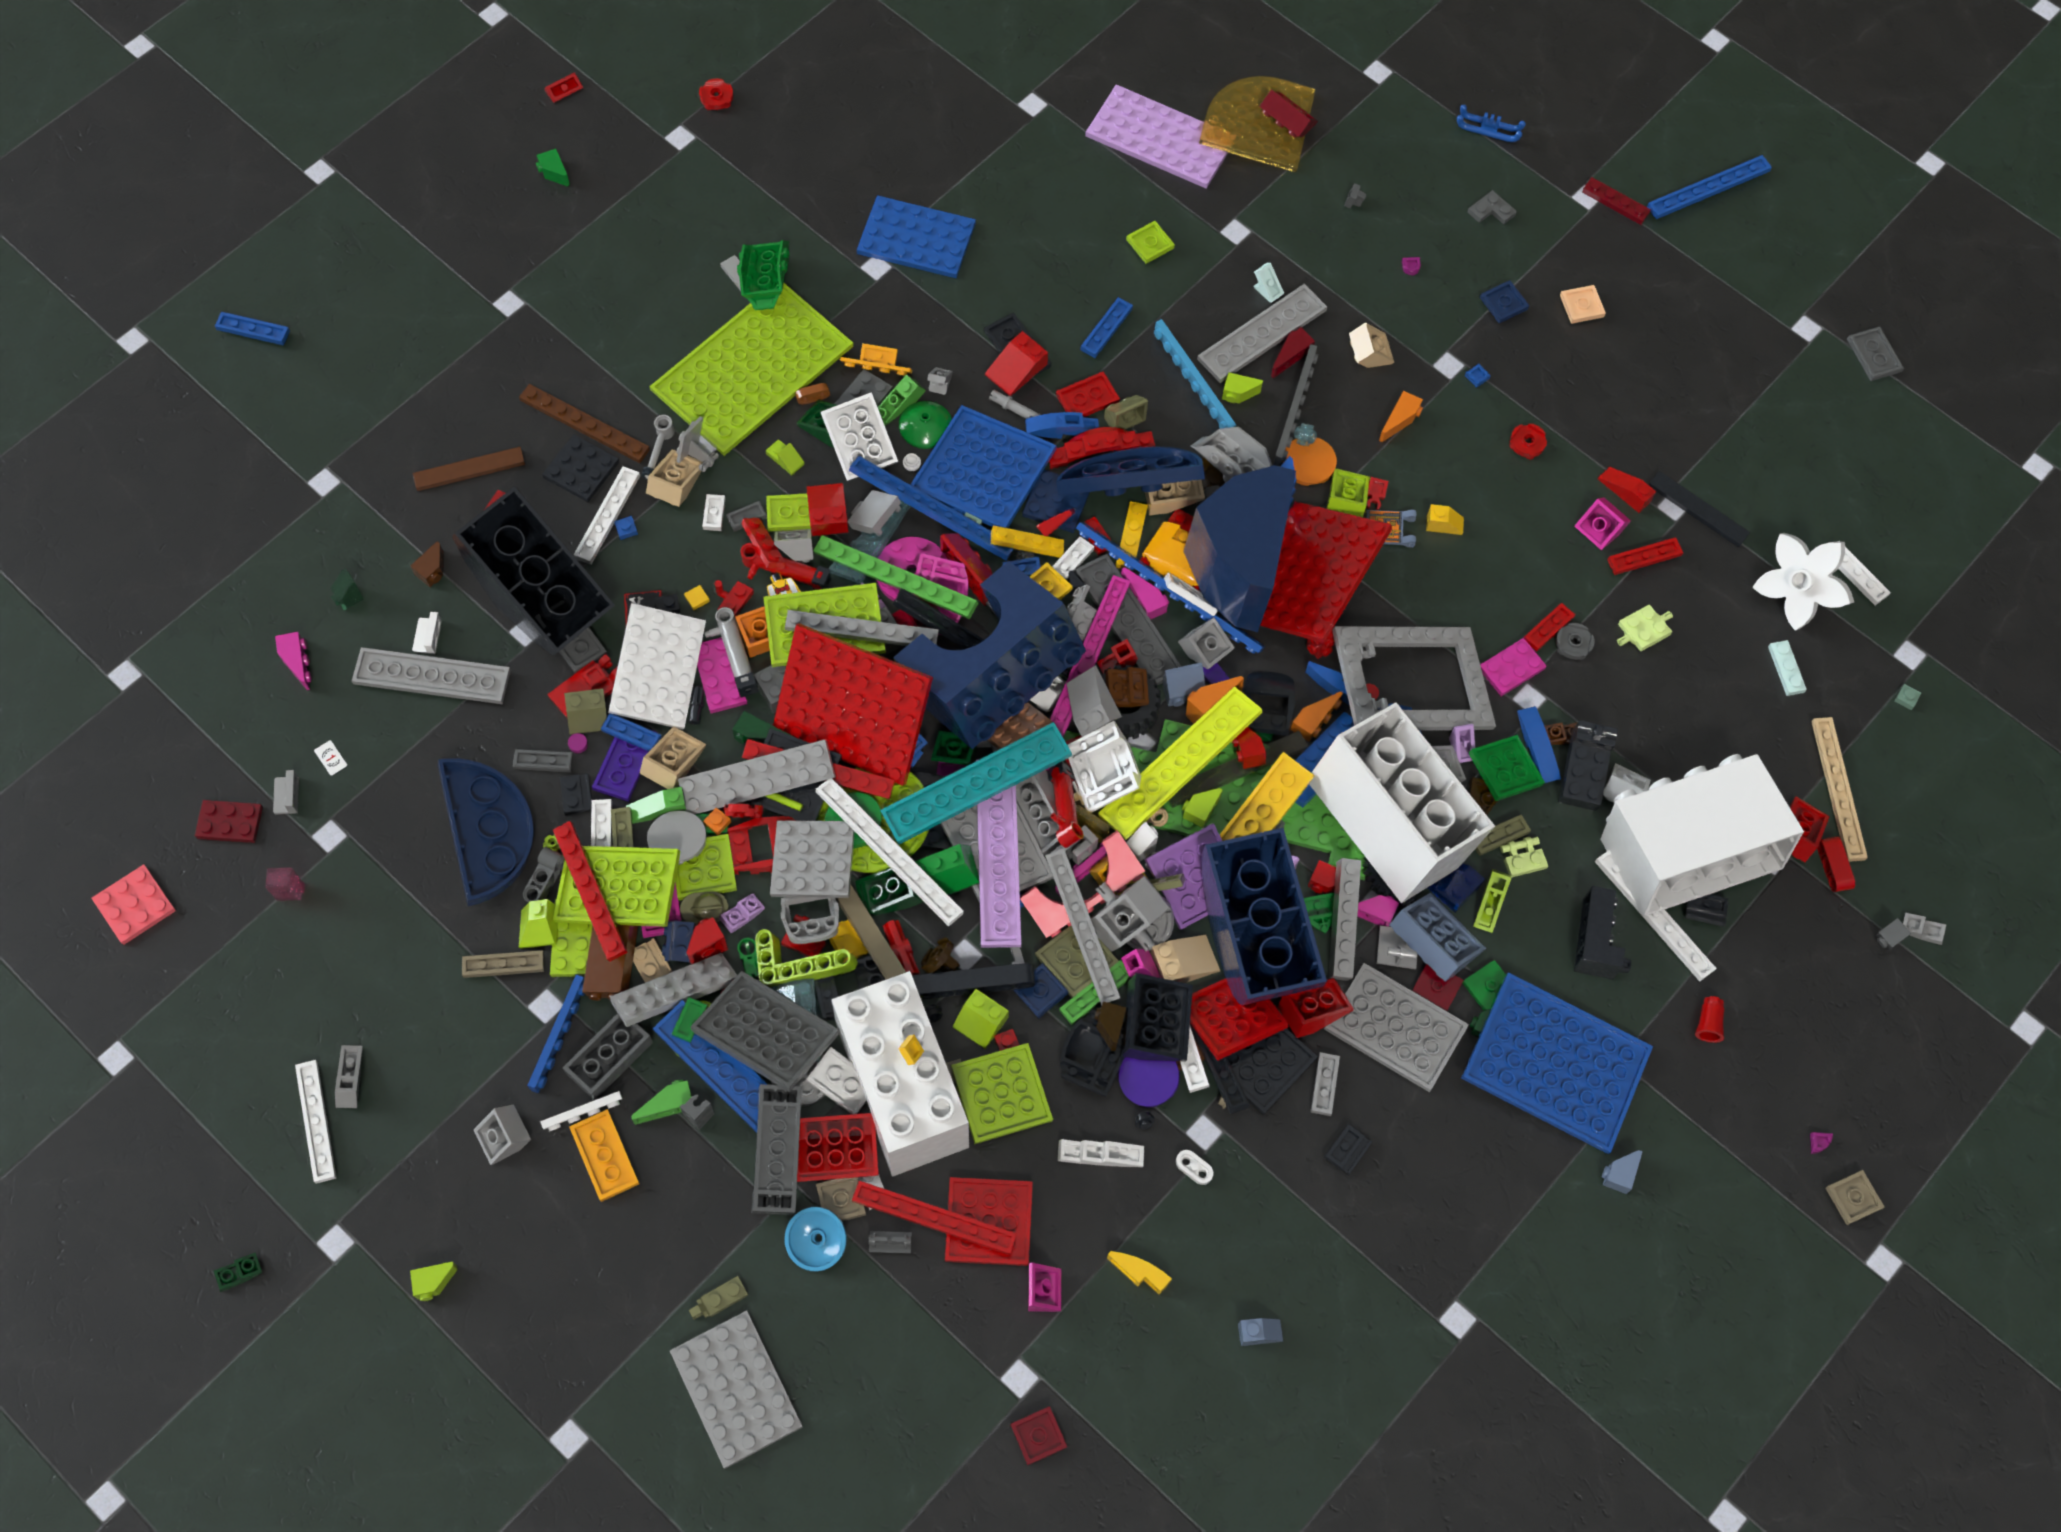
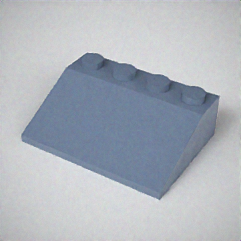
M1431 893L1402 909L1389 924L1394 929V932L1411 949L1416 951L1422 960L1445 982L1455 976L1486 949Z

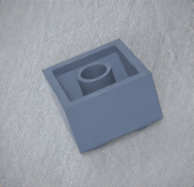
M1202 662L1165 670L1162 688L1168 706L1174 705L1177 707L1187 703V697L1191 692H1196L1199 688L1205 686Z

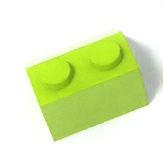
M975 989L961 1009L953 1028L986 1050L994 1036L1009 1018V1011Z

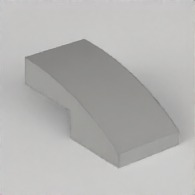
M1905 913L1903 924L1910 931V936L1942 945L1946 924L1927 921L1924 916Z

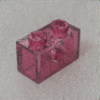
M267 868L265 887L277 901L301 900V893H304V882L292 868Z

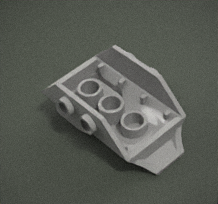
M1240 427L1220 428L1212 435L1202 437L1191 445L1193 449L1223 473V480L1225 482L1235 475L1272 466L1267 449Z

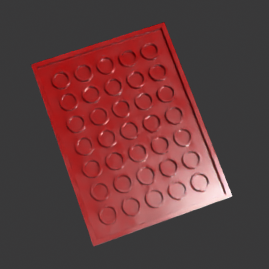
M1295 501L1288 512L1274 587L1260 626L1325 643L1392 530L1391 524Z
M799 623L795 626L773 726L809 743L827 740L829 750L841 754L842 761L878 776L895 780V783L904 786L907 784L933 677Z

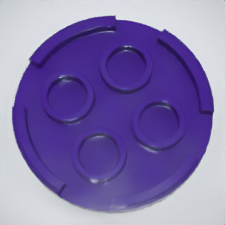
M1125 1057L1119 1070V1084L1123 1093L1131 1102L1138 1106L1157 1107L1172 1098L1179 1086L1180 1072L1176 1061L1138 1060Z

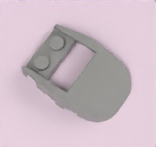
M781 898V919L789 940L795 944H806L827 940L836 936L839 925V906L835 898H828L831 916L796 923L791 921L789 905L827 898Z

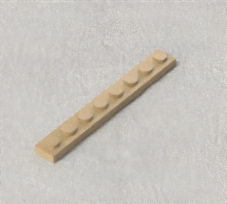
M1815 718L1812 720V726L1840 839L1849 862L1864 861L1868 857L1833 718Z

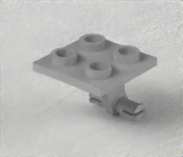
M700 416L696 421L691 422L686 431H682L680 434V444L676 451L678 454L676 462L680 463L687 455H690L703 462L699 469L705 472L708 467L714 465V461L719 455L717 452L716 454L712 452L709 456L698 446L703 417Z
M1379 927L1376 964L1416 970L1417 952L1411 949L1394 932L1392 927Z

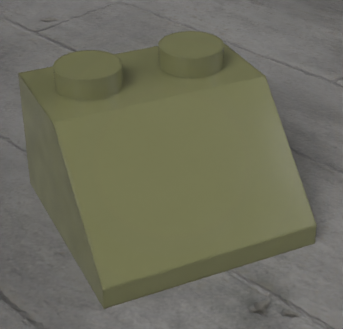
M1139 395L1126 397L1117 404L1109 405L1105 409L1104 419L1109 427L1124 430L1146 421L1148 400Z
M603 689L564 693L569 734L602 731L601 727L607 719Z

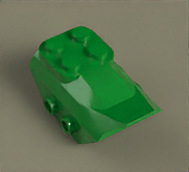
M781 240L775 243L742 245V251L739 253L740 263L737 265L741 295L748 299L755 310L773 309L783 289L785 273L788 270L790 241Z

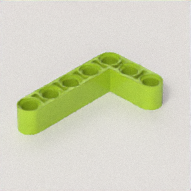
M763 929L757 933L755 938L759 979L771 989H779L851 972L857 967V958L845 949L782 963L780 941L775 934L767 929ZM848 957V961L843 964L844 959ZM829 962V966L824 969L825 964ZM811 966L810 970L806 973V969ZM792 970V974L787 977L788 973ZM774 975L773 979L769 981V978Z

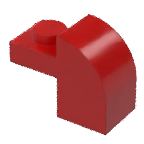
M1125 639L1111 647L1113 653L1097 661V664L1104 675V670L1108 668L1114 669L1117 665H1121V668H1125L1126 665L1133 667L1138 658L1128 639Z

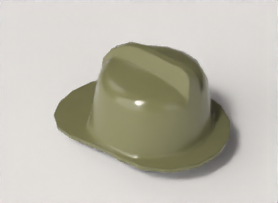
M718 892L690 894L683 899L680 907L681 915L685 921L695 922L697 925L701 920L712 917L716 922H719L720 915L728 911L727 900Z

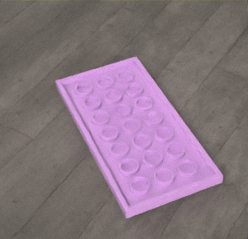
M1115 85L1085 135L1088 138L1206 189L1236 141V136L1119 85Z

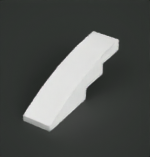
M1061 1139L1058 1144V1161L1102 1166L1143 1167L1144 1146L1111 1141L1102 1143L1087 1140L1079 1142Z

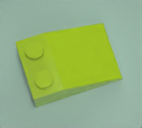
M1335 468L1326 509L1363 517L1367 506L1370 477Z

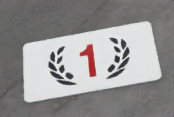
M331 740L314 750L330 775L337 773L347 766Z

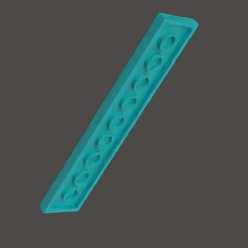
M1053 722L880 811L899 845L1071 757L1072 752Z

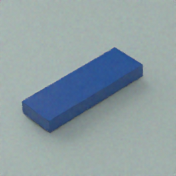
M611 713L601 727L602 732L646 751H650L662 738L661 734Z

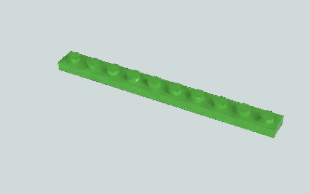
M823 535L813 550L819 556L899 590L903 588L918 598L968 619L971 618L979 604L975 599Z

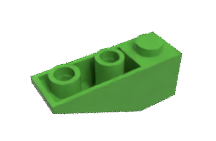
M907 374L878 406L885 426L902 414L908 406L916 403L926 391L915 379Z

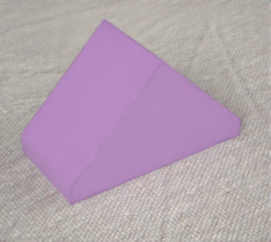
M1467 724L1454 727L1449 740L1451 745H1453L1459 762L1472 761L1469 752L1475 748L1474 725Z

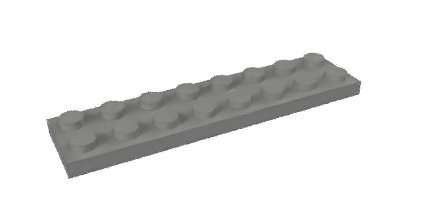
M1303 284L1199 354L1197 360L1221 383L1227 379L1228 372L1236 373L1286 339L1291 331L1298 330L1327 310V306Z
M361 647L352 683L354 685L503 704L511 669L505 666Z
M821 740L679 778L678 782L683 790L686 812L699 814L714 810L715 808H722L725 804H737L835 778L836 775L827 740Z

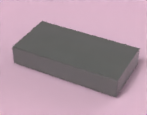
M760 501L726 514L733 532L743 528L741 524L743 518L755 517L760 518L761 521L767 519Z

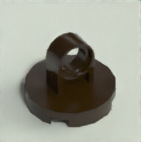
M947 937L938 940L936 943L939 945L935 949L930 948L921 961L923 965L921 968L926 973H932L938 968L943 972L958 971L960 968V964L950 955L954 944Z

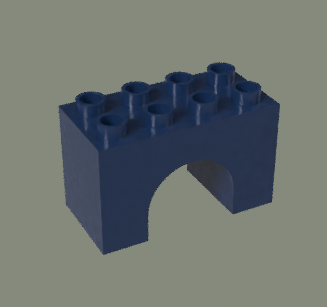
M1010 561L1006 562L980 584L999 621L996 629L987 639L974 647L954 651L938 647L924 634H921L893 657L895 662L933 677L925 709L971 749L976 747L981 741L990 739L1002 723L1009 717L1019 714L1030 699L1037 693L1047 690L1058 675L1068 667L1076 665L1086 652L1064 603Z

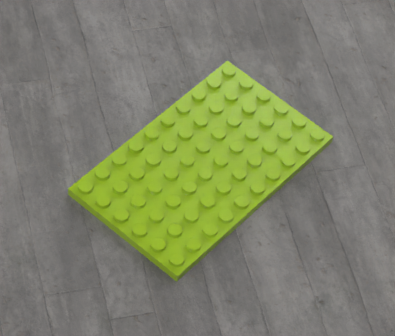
M783 283L782 292L773 309L755 310L750 303L650 386V390L689 425L700 416L703 417L700 435L725 456L795 396L797 390L809 385L854 346L850 339Z

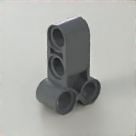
M548 847L542 849L538 856L539 864L523 892V898L527 902L547 898L558 876L562 875L565 860L562 854ZM547 874V880L541 883L542 875ZM538 892L537 898L531 900L532 893Z

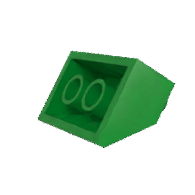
M958 844L915 861L947 895L979 884L978 871L969 845Z

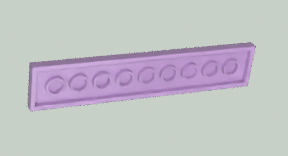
M1015 785L977 804L981 948L1021 947Z

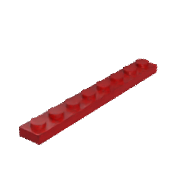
M747 739L742 758L750 760L784 751V749ZM833 763L836 777L832 779L839 786L890 800L895 780Z
M568 821L553 829V832L605 956L611 962L628 952L575 827L571 821Z
M862 1181L858 1182L852 1198L854 1203L1007 1255L1011 1254L1017 1237L1016 1233Z

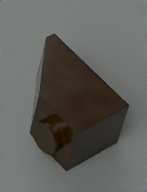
M1103 1001L1102 1007L1096 1010L1094 1018L1098 1020L1096 1028L1111 1051H1115L1126 1007Z

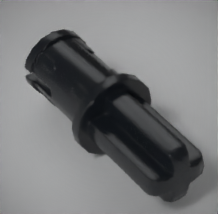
M699 686L693 688L691 703H689L690 713L688 722L693 725L700 724L701 710L704 708L702 704L704 689Z

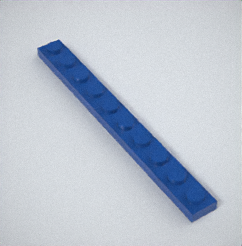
M858 456L850 465L849 471L888 494L898 496L902 502L1005 561L1014 552L1015 549L990 544V530L866 459Z

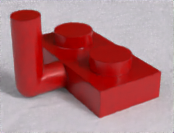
M720 580L715 581L717 595L724 598L717 610L727 607L733 611L734 616H738L754 594V590L737 581L728 593L723 590Z

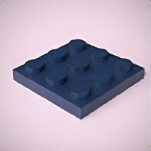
M1043 470L1031 491L1022 517L1042 523L1069 509H1074L1075 513L1058 527L1059 529L1074 533L1090 492L1058 495L1056 481L1060 474Z

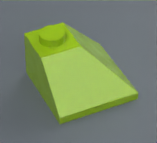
M548 899L529 901L521 910L520 949L555 945L557 943L558 923L553 921L555 904Z

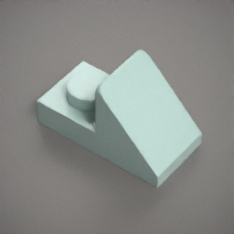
M1271 263L1264 264L1254 272L1258 280L1254 288L1269 302L1272 303L1284 294Z

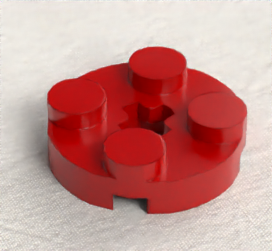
M710 79L699 89L700 101L707 110L729 108L733 100L732 86L725 83L722 79Z
M1521 424L1512 432L1510 448L1518 455L1531 460L1544 451L1547 445L1546 434L1542 428L1535 424L1524 426ZM1524 438H1525V439H1529V438L1532 439V440H1531V443H1527V442L1524 440Z
M749 804L724 805L725 816L732 818H744V816L762 818L764 809L762 805H755V807Z

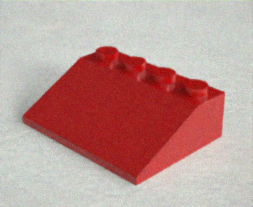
M871 1113L800 1118L797 1182L879 1176L877 1134Z

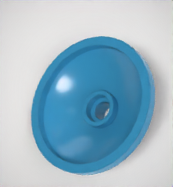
M810 1207L801 1210L793 1216L785 1231L787 1253L796 1265L805 1270L822 1271L832 1267L840 1260L846 1248L847 1235L845 1227L840 1218L826 1208ZM817 1234L822 1235L821 1242L817 1240Z

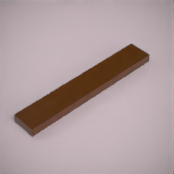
M516 447L415 472L413 477L417 491L522 466L525 465L521 447Z

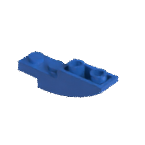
M1078 412L1043 414L1025 420L1026 433L1037 437L1061 439L1063 434L1077 436L1085 431L1099 428L1098 419L1084 418L1083 413Z

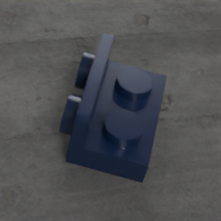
M668 921L667 927L664 928V936H667V940L662 948V956H665V961L690 962L686 952L695 929V922Z

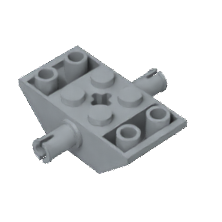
M1143 876L1119 896L1113 893L1106 882L1095 889L1105 900L1106 906L1091 916L1090 919L1097 937L1111 952L1120 948L1132 938L1139 942L1145 952L1155 945V942L1152 941L1144 930L1170 906L1146 876Z

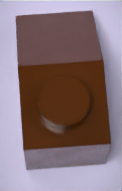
M438 541L410 566L414 575L429 587L438 583L443 576L444 551Z

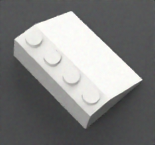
M872 392L821 412L847 481L859 477L849 471L850 465L858 456L881 469L899 462Z

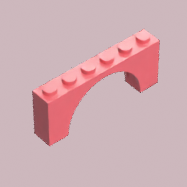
M1118 830L1101 841L1108 856V873L1105 882L1113 893L1115 891L1120 893L1127 888L1126 884L1131 880L1136 882L1144 876L1142 874L1145 872L1144 868ZM1034 886L1020 896V900L1046 938L1049 936L1053 938L1061 932L1060 928L1066 924L1068 927L1071 926L1063 903L1047 897L1037 886ZM1098 892L1089 899L1084 900L1088 913L1094 910L1093 906L1097 903H1105V900Z

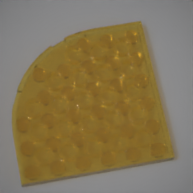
M1267 76L1248 77L1237 80L1218 92L1210 103L1199 144L1296 172L1305 136L1303 138H1294L1288 133L1289 129L1285 126L1283 128L1275 123L1276 119L1272 116L1269 118L1262 113L1263 109L1259 106L1270 90L1273 89L1282 92L1310 114L1316 89Z

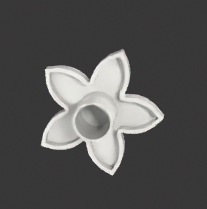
M1781 533L1776 543V557L1781 568L1771 570L1762 575L1753 588L1760 594L1770 598L1786 597L1785 615L1794 630L1802 628L1812 620L1817 611L1818 604L1834 608L1854 603L1852 593L1847 584L1832 575L1843 562L1845 542L1822 544L1810 552L1807 545L1798 537Z

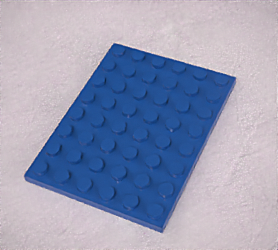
M1508 972L1461 1079L1609 1154L1612 1151L1653 1046Z

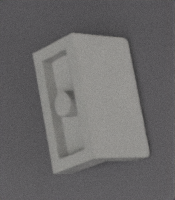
M286 770V777L274 779L273 813L275 815L298 813L299 777L294 770Z

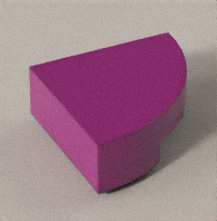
M1810 1133L1811 1154L1825 1150L1831 1143L1833 1134Z

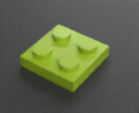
M1156 221L1127 235L1126 238L1145 264L1173 250L1175 246Z

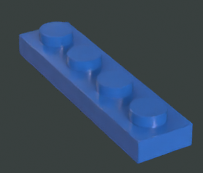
M1118 297L1083 342L1080 350L1096 358L1132 311L1133 305Z
M225 312L220 313L215 324L216 330L279 345H284L290 332L286 326Z

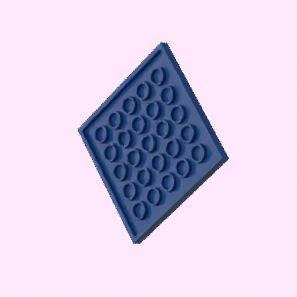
M961 405L910 485L951 509L956 508L962 511L964 515L967 512L981 519L984 524L991 527L994 525L1008 528L1057 447L1055 444Z

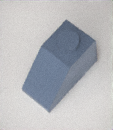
M1642 1151L1633 1152L1613 1161L1608 1167L1605 1166L1602 1173V1178H1604L1603 1185L1625 1194L1632 1190Z
M1278 1319L1241 1320L1238 1324L1241 1346L1283 1342L1281 1322Z

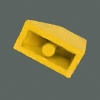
M1431 504L1427 514L1426 531L1463 535V516L1449 506Z

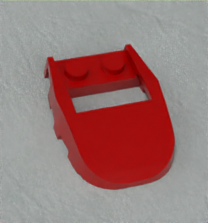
M789 816L762 817L728 828L735 875H739L740 871H750L751 874H759V872L772 873L773 859L753 863L748 829L768 824L774 857L777 821L796 820Z

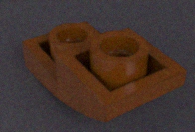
M1562 722L1544 726L1551 745L1569 744L1571 731L1577 723L1563 725Z

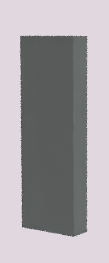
M515 749L512 767L518 770L571 772L574 755L573 752Z

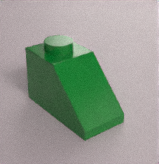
M556 149L537 154L538 162H536L538 172H542L545 179L565 186L570 185L567 173Z

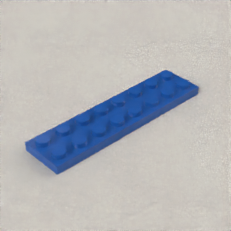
M682 1000L653 1028V1031L757 1133L758 1088L760 1084H768L753 1069L700 1036L694 1034L691 1043L672 1036L675 1025L685 1006V1002Z

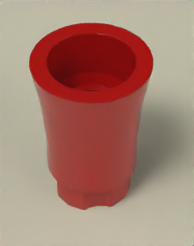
M1715 996L1705 997L1695 1033L1698 1039L1711 1043L1724 1040V1000Z

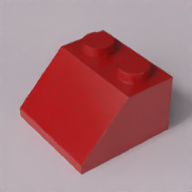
M713 917L703 919L695 926L686 952L690 964L728 950L725 937Z

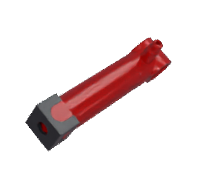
M753 543L743 545L740 550L744 566L750 568L747 576L750 580L756 575L758 568L775 574L780 573L781 576L812 586L813 590L827 589L832 579L830 569L821 566L815 568L783 557L786 562L784 569L766 568Z
M1061 761L1047 770L1048 780L1053 783L1057 814H1051L1053 821L1059 825L1056 837L1063 847L1068 848L1081 840L1084 834L1078 825L1072 782L1076 779L1072 768Z

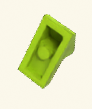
M778 439L766 450V454L790 475H793L804 465V461L791 443L785 445Z

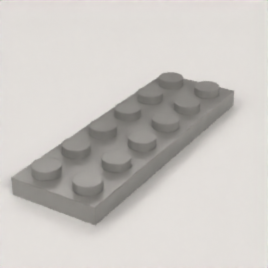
M719 953L610 996V999L625 1026L628 1027L673 1009L682 1000L686 1003L688 997L698 999L723 989L736 978L737 974L723 954Z

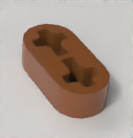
M826 383L804 387L795 393L797 402L802 405L826 399L830 395Z

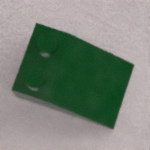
M818 400L796 424L826 445L834 448L821 412L837 405Z
M890 867L855 881L858 896L870 916L908 909L924 902Z

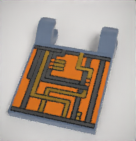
M1367 510L1366 518L1391 524L1392 530L1384 544L1415 547L1416 536L1408 535L1403 537V520L1414 522L1417 515L1416 510Z

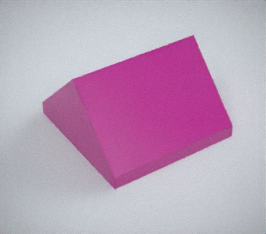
M1029 1263L1028 1311H1061L1060 1268Z

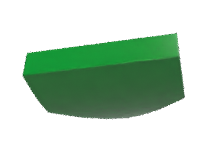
M1334 893L1304 898L1311 926L1326 934L1332 924Z

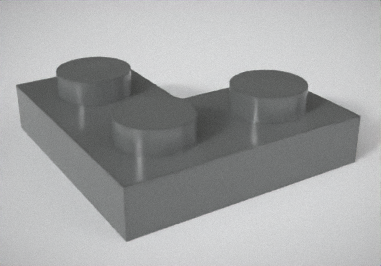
M1492 190L1472 205L1467 213L1479 223L1492 214L1504 225L1516 216L1517 211Z

